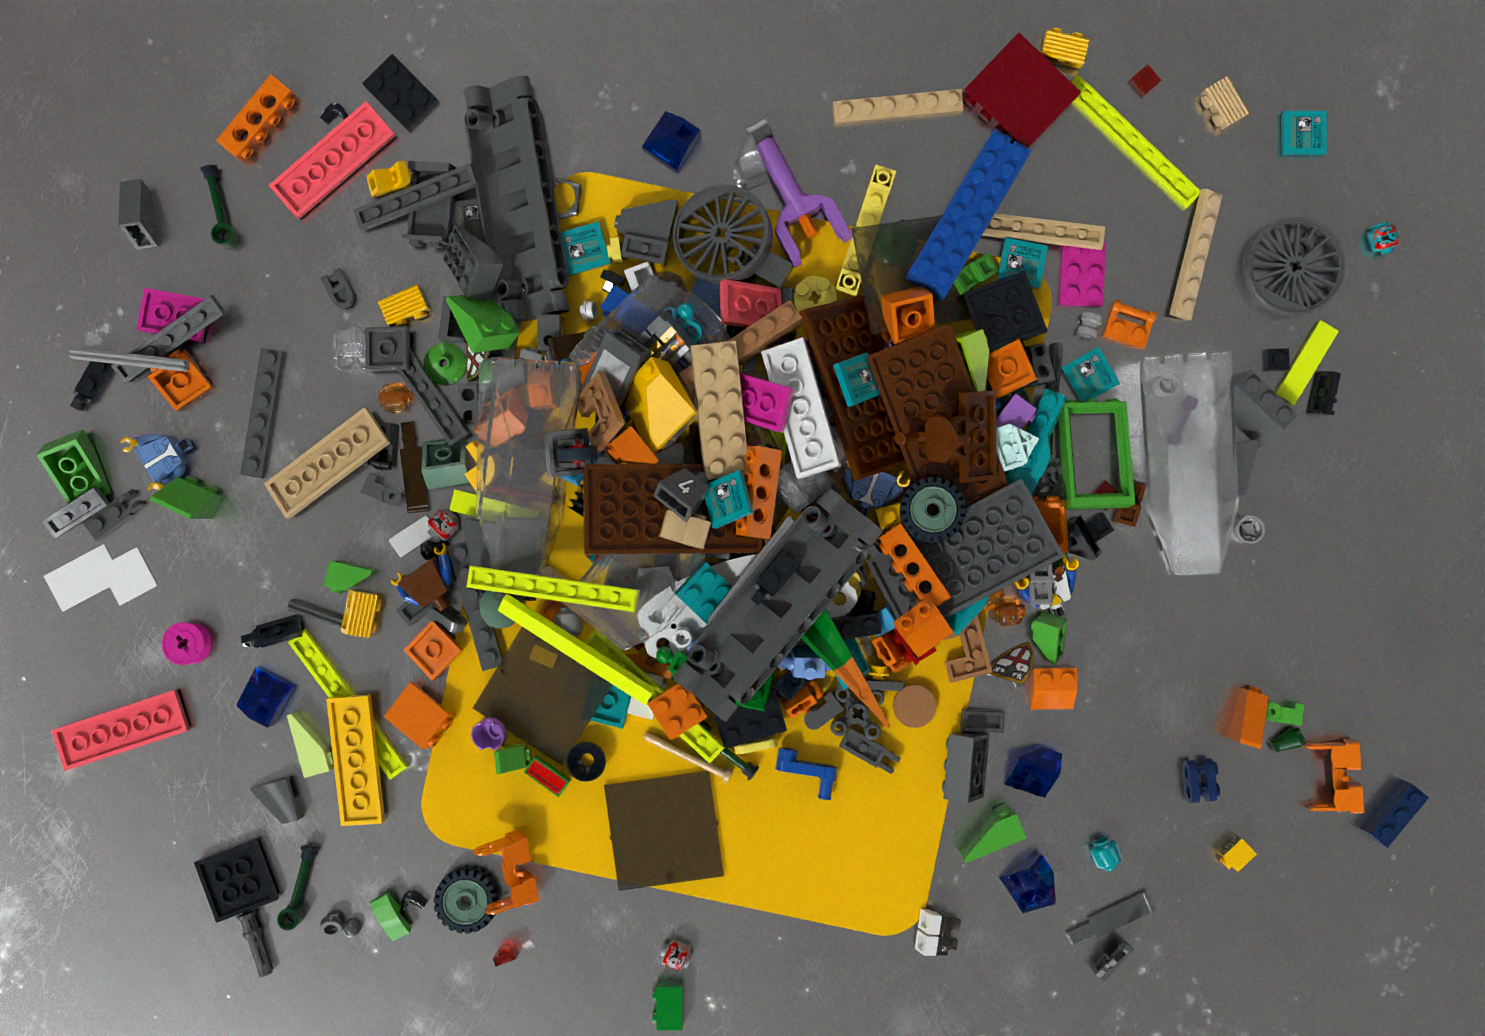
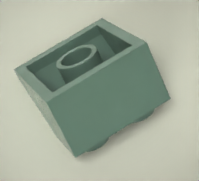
M466 437L453 447L445 439L423 442L421 471L428 490L470 483L464 475L471 470L469 453L465 447L467 446Z

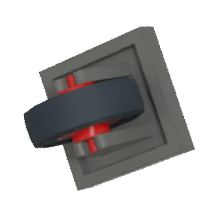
M588 428L544 432L547 477L583 474V467L586 464H590V460L598 457L597 446L589 445Z

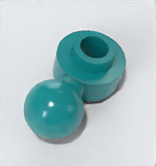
M684 302L678 307V315L685 322L681 327L690 338L697 342L703 334V328L699 322L693 320L695 307L689 302ZM690 327L696 330L694 335L688 332Z

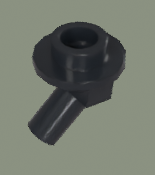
M429 540L420 545L421 556L425 560H431L435 556L438 558L439 556L434 553V548L437 547L441 550L443 549L442 544L450 546V540H440L436 543Z

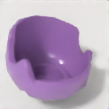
M486 717L472 728L471 737L473 743L479 749L490 748L495 750L506 741L507 731L503 722L493 717Z

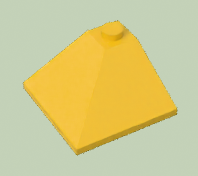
M651 357L637 371L624 404L642 439L654 455L697 412L670 363Z

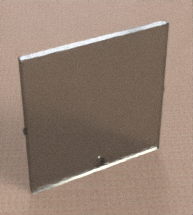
M942 215L912 220L901 219L898 222L851 229L871 335L889 332L883 317L881 296L917 287L905 280ZM954 283L943 301L933 296L935 325L971 319L963 294H959Z
M521 627L473 706V709L485 717H493L503 722L506 730L514 734L516 738L522 739L563 765L569 751L575 746L613 684L529 630Z
M709 771L604 785L611 833L609 839L612 840L619 891L724 876L717 829L719 822L716 820Z

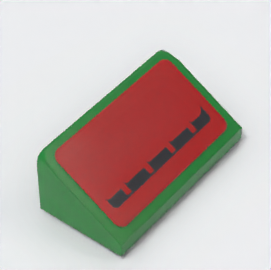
M537 754L524 771L525 774L557 797L561 795L571 781L568 776Z

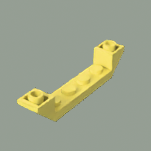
M875 165L835 288L837 291L853 296L857 295L878 225L896 174L895 170Z

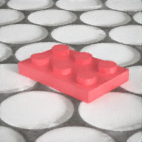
M727 279L720 281L721 324L748 328L782 305L781 289Z

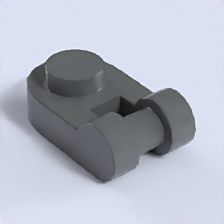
M341 268L335 270L334 274L330 276L325 275L321 277V281L334 305L345 309L353 304L354 293ZM339 281L340 286L334 288L333 283Z
M446 607L441 612L437 608L427 611V618L430 621H438L452 633L463 632L467 625V620L450 607Z

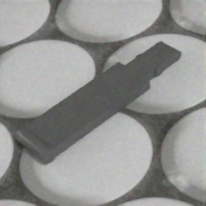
M1143 890L1088 916V922L1079 924L1065 933L1071 945L1088 939L1094 934L1097 938L1156 911V908L1147 890Z

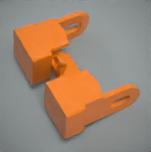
M1342 739V742L1303 744L1308 749H1332L1333 788L1335 789L1334 803L1312 804L1307 809L1311 811H1349L1350 814L1364 813L1363 787L1360 782H1352V778L1347 776L1346 769L1361 770L1359 741L1357 739Z
M519 830L508 832L505 834V837L480 845L473 850V853L479 856H486L502 850L503 861L501 864L504 880L511 889L509 897L487 905L485 909L487 914H498L511 908H517L525 904L530 905L539 901L535 877L526 869L518 872L516 864L522 865L531 861L527 836Z

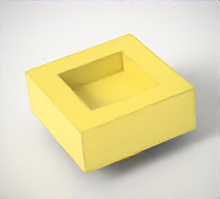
M619 237L610 238L611 245H607L608 256L613 258L614 263H622Z

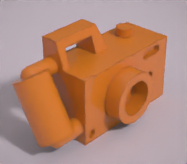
M889 631L880 637L876 636L872 640L878 658L883 660L885 665L891 668L892 672L897 674L908 666L902 653L905 650L901 644L897 645Z
M817 680L808 683L791 701L785 698L781 702L786 712L793 719L802 712L809 711L817 703L816 700L824 695V692ZM810 687L816 696L812 694L811 690L809 689Z

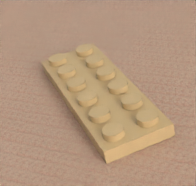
M736 341L690 345L704 473L708 480L722 478L738 470L743 471L744 474L747 443Z
M364 407L265 482L264 485L284 517L290 519L390 444V441L370 410Z

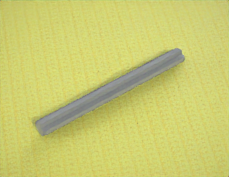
M74 347L70 349L69 354L71 359L184 372L189 370V361L183 359Z
M786 517L709 616V622L712 623L795 522L792 517Z

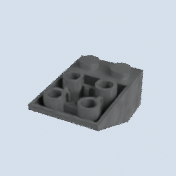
M454 224L452 233L449 235L447 249L443 254V261L467 299H491L503 263L493 249L458 224Z

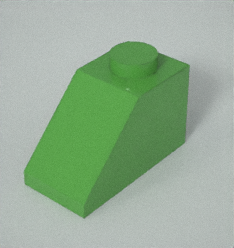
M331 560L329 561L324 586L330 587L329 591L342 594L343 591L352 589L375 575L377 570Z
M1043 611L1032 622L1033 640L1049 662L1055 665L1064 654L1067 618Z
M527 743L500 746L494 752L496 774L526 768L529 765V761L532 760L531 749L527 748Z

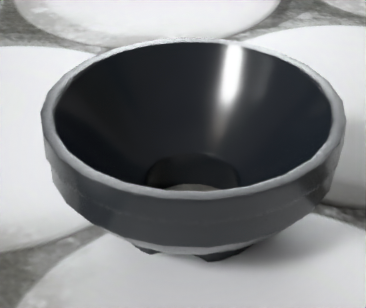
M592 742L578 743L572 747L567 755V769L579 781H593L605 769L606 757L604 751ZM586 753L591 754L594 758L593 764L590 766L584 765L581 761L582 755Z

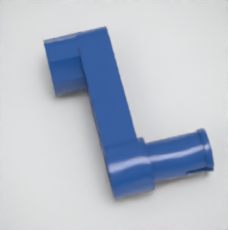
M779 747L775 769L782 772L819 777L821 781L818 798L831 800L833 782L836 781L838 767L796 760L798 750Z

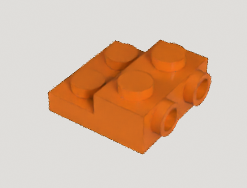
M176 349L167 357L188 360V371L149 368L152 372L147 376L175 411L212 387V384L199 369L197 362L186 349L181 352L179 349Z

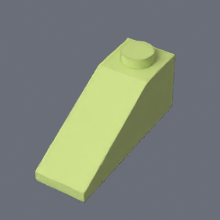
M298 712L287 715L304 778L332 770L334 768L333 753L330 752L329 746Z

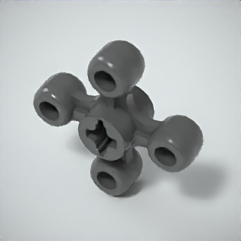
M836 687L834 697L838 702L846 706V714L842 718L831 722V732L835 736H843L851 724L857 723L863 727L864 734L868 739L875 740L879 738L881 728L877 723L869 719L868 713L870 709L862 701L854 700L850 689H844L846 695L840 697L839 692L843 689ZM871 690L873 695L879 694L880 697L877 702L879 706L882 705L885 699L884 693L881 690ZM853 706L858 710L862 708L860 711L862 718L854 715ZM837 724L843 725L839 731L835 729ZM876 728V732L870 734L869 729Z

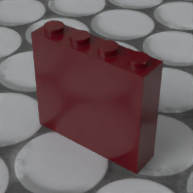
M1018 32L964 89L962 95L966 104L970 107L974 106L980 111L979 115L984 121H990L995 126L994 129L1011 138L1010 143L1013 144L1016 141L1029 149L1081 94V91Z

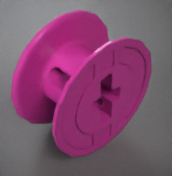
M176 623L167 629L162 639L164 655L172 663L178 665L197 664L203 661L210 653L212 647V640L208 630L196 623Z

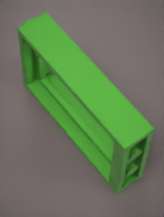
M1117 398L1105 400L1106 402H1098V399H1088L1082 403H1077L1075 399L1066 400L1058 418L1063 493L1064 499L1067 500V510L1128 508L1135 505L1127 401L1119 402ZM1070 414H1115L1121 493L1076 494Z

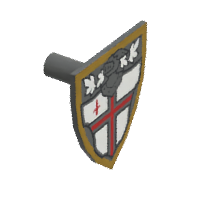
M467 343L465 356L467 381L475 379L482 372L489 356H500L501 349L472 353Z
M1030 643L1018 645L1006 651L991 665L992 672L987 673V675L1013 682L1015 687L1023 686L1034 666V652Z

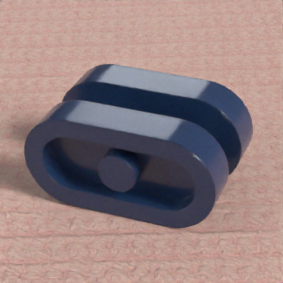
M1212 758L1201 759L1199 766L1196 765L1195 760L1183 761L1187 801L1189 803H1199L1200 796H1204L1206 802L1216 801L1217 796H1220V787L1216 783V775H1218L1217 763L1213 762ZM1198 774H1201L1202 787H1199Z

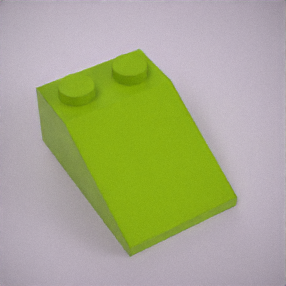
M983 329L957 332L954 334L973 389L974 391H985L989 358L987 337Z

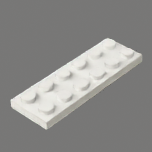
M802 337L761 351L769 381L794 388L784 434L797 479L841 466L805 339Z

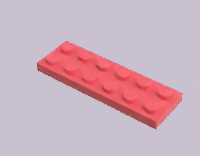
M365 101L271 182L269 187L294 216L300 219L396 135L370 104Z
M176 689L51 730L64 771L189 731L190 727Z

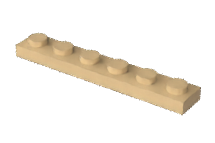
M962 89L833 101L835 125L963 112Z
M1209 189L1200 190L1169 315L1183 320L1192 319L1223 196Z
M995 213L982 236L1102 250L1105 226Z

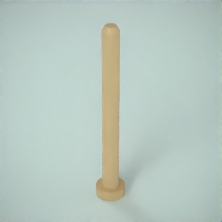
M649 732L645 733L643 737L645 741L722 777V782L726 784L733 772V769L729 767L725 770L713 763H708L705 759Z

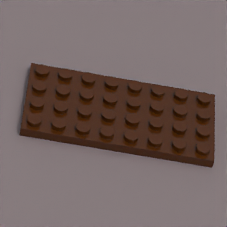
M868 294L800 311L804 329L854 481L906 464L900 446L894 440L895 432L881 395L848 407L833 366L864 353L870 355L886 349Z
M950 325L867 356L895 435L898 432H925V424L930 417H946L950 421L953 417L959 415V392L974 391ZM909 442L899 445L913 484L928 477H939L948 480L961 491L962 497L965 499V506L976 503L1008 486L997 452V479L966 483L960 482L958 459L950 457L944 463L932 462L926 456L925 442ZM928 505L927 512L931 516H936L938 508L935 505Z
M586 464L583 467L584 555L759 553L762 550V538L735 535L736 521L717 529L712 528L710 524L704 549L659 537L666 510L670 509L654 497L658 483L682 469H688L694 475L698 472L704 473L703 464ZM710 479V480H708V482H707L706 484H708V483H710V482H712V481H715V480H717V479ZM704 499L695 511V514L706 516V521L711 522Z

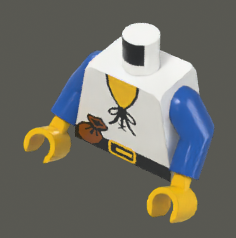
M1073 555L1071 562H1068L1067 557L1063 558L1066 567L1063 564L1052 567L1053 604L1031 605L1032 607H1038L1041 610L1050 608L1051 613L1054 615H1065L1062 602L1071 599L1070 595L1074 591L1076 581V568L1079 566L1075 555ZM1025 577L1014 584L1017 586L1021 598L1030 604L1029 577Z

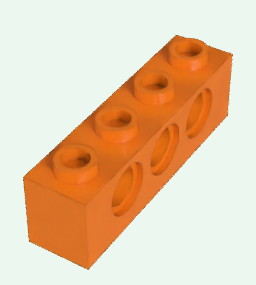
M270 74L216 141L243 162L252 156L257 144L266 139L267 132L271 127L276 126L280 122L281 115L286 109L288 110L293 106L297 96ZM276 99L275 105L268 107L270 100ZM262 116L261 122L255 124L256 117ZM248 132L247 139L241 141L242 134Z
M762 446L747 447L744 478L753 514L736 521L735 535L770 539L782 450Z
M901 523L879 537L882 542L879 544V547L886 556L890 554L894 560L891 563L898 574L903 573L906 578L903 581L910 592L914 590L919 597L916 599L918 604L929 597L934 605L939 607L952 598ZM899 545H905L907 548V553L903 557L896 555V548ZM912 563L919 565V572L916 575H910L908 572V567ZM925 581H929L932 585L931 591L927 594L922 593L920 590V585Z

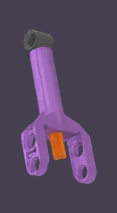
M764 119L746 128L745 130L751 144L757 150L784 201L775 227V235L789 262L793 264V268L802 265L799 257L800 252L786 226L790 227L800 222L807 238H814L820 232L811 216L818 213L821 208L836 236L843 243L851 240L850 230L833 199L821 195L803 193L773 137L768 122Z

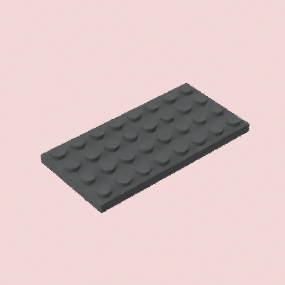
M1022 479L967 507L965 520L961 528L948 540L939 543H927L911 537L952 597L937 607L944 619L1064 557ZM899 545L896 548V555L898 557H903L907 553L905 545ZM882 552L876 557L866 560L897 620L918 604L916 599L919 597L914 590L912 592L908 590L903 582L906 580L903 573L898 574L891 563L894 560L890 554L886 556ZM917 563L909 565V574L916 575L919 572V565ZM925 581L920 585V590L924 594L929 593L932 589L929 581Z

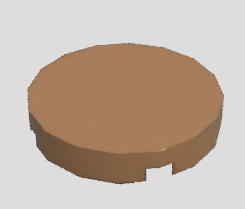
M911 684L904 686L903 691H898L893 699L894 714L900 723L907 727L918 728L925 726L935 715V698L922 685Z

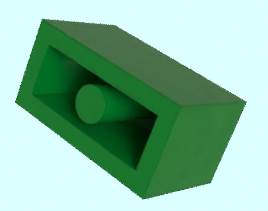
M657 981L656 988L652 990V1001L656 1002V1010L652 1012V1022L656 1023V1031H683V981Z

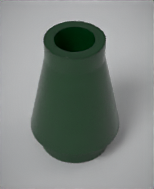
M1299 727L1295 729L1290 728L1271 741L1276 753L1300 748L1306 743Z

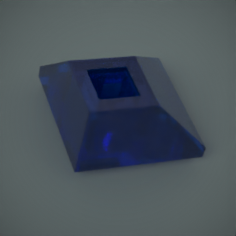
M665 111L642 145V148L678 171L701 137V130L683 117Z
M255 667L236 706L249 719L267 728L276 724L295 686Z
M1041 747L1019 757L1006 778L1004 785L1045 798L1061 774L1062 753Z
M1042 854L1025 859L999 877L1023 914L1056 903L1054 871Z

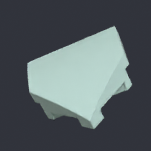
M1010 423L996 427V452L1003 471L1005 472L1027 463L1039 438Z

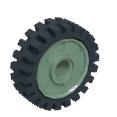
M939 477L923 478L912 484L901 499L899 513L902 525L912 537L922 542L939 543L948 540L959 531L965 520V499H963L961 491L951 484L950 481ZM928 505H935L938 508L936 516L928 514Z
M472 866L467 868L460 867L447 874L439 883L435 891L434 910L438 913L437 918L441 919L444 926L447 925L449 930H456L460 934L462 932L470 934L473 931L475 933L486 927L494 918L495 914H487L485 909L488 904L499 900L500 893H498L499 888L497 884L495 885L494 883L495 880L493 877L490 878L488 876L489 873L486 871L482 872L480 868L474 869ZM462 896H469L472 903H464Z

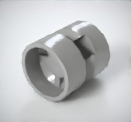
M1237 516L1229 522L1227 531L1233 541L1253 544L1263 538L1265 526L1261 519L1256 516Z

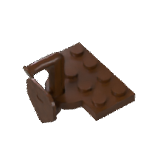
M996 390L959 392L958 416L953 417L950 421L946 417H930L926 421L925 432H898L894 437L896 444L925 442L926 456L932 462L944 463L950 457L958 459L960 482L967 483L997 479Z

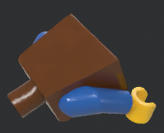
M442 544L443 550L441 552L439 548H434V553L439 556L438 559L435 556L408 576L398 573L399 581L396 579L391 580V583L397 586L404 601L421 606L422 608L433 602L439 612L450 605L443 595L451 588L450 584L452 583L451 565L448 557L449 551L445 544Z

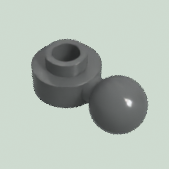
M333 915L324 917L320 922V933L329 938L336 937L341 932H344L347 937H355L361 929L360 924L356 920L342 923L339 917Z

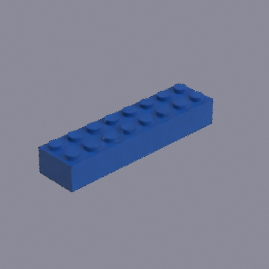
M996 129L991 133L905 280L917 287L923 286L941 301L944 300L1032 151L1016 141L1013 144L1010 143L1011 138Z

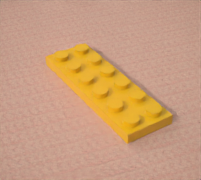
M371 694L329 697L326 701L341 826L382 824L385 822Z

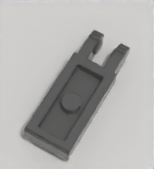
M134 489L125 492L83 523L95 541L106 536L133 516V513L144 505L142 500L134 502L129 507L125 505V502L136 494Z
M851 727L848 728L839 744V747L890 774L894 772V769L890 765L881 762L883 756L886 755L895 762H899L901 759L898 755L887 750L885 746L868 739L865 735Z

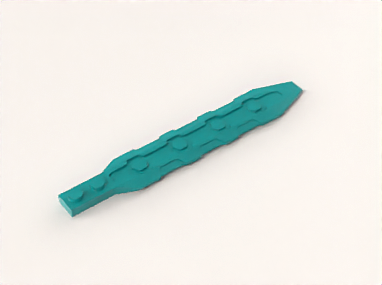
M1045 389L1035 411L1037 415L1030 423L1028 429L1025 430L1038 437L1039 440L1035 444L1027 463L1004 472L1008 485L1022 479L1031 496L1050 462V436L1067 400L1065 395ZM990 596L945 619L953 630V634L959 635L986 606Z

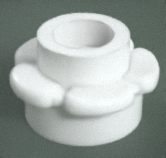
M585 300L584 305L580 306L581 317L585 318L586 321L597 318V306L594 301L588 302V300Z
M677 627L674 630V634H672V641L679 648H685L690 645L693 639L692 631L688 627Z

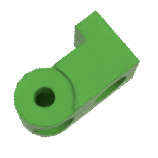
M1268 701L1266 720L1302 726L1305 704L1290 701L1288 707Z

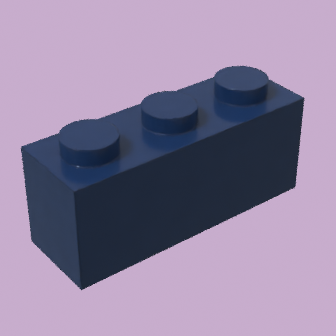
M1401 780L1363 825L1361 830L1377 843L1388 848L1429 797L1412 783Z

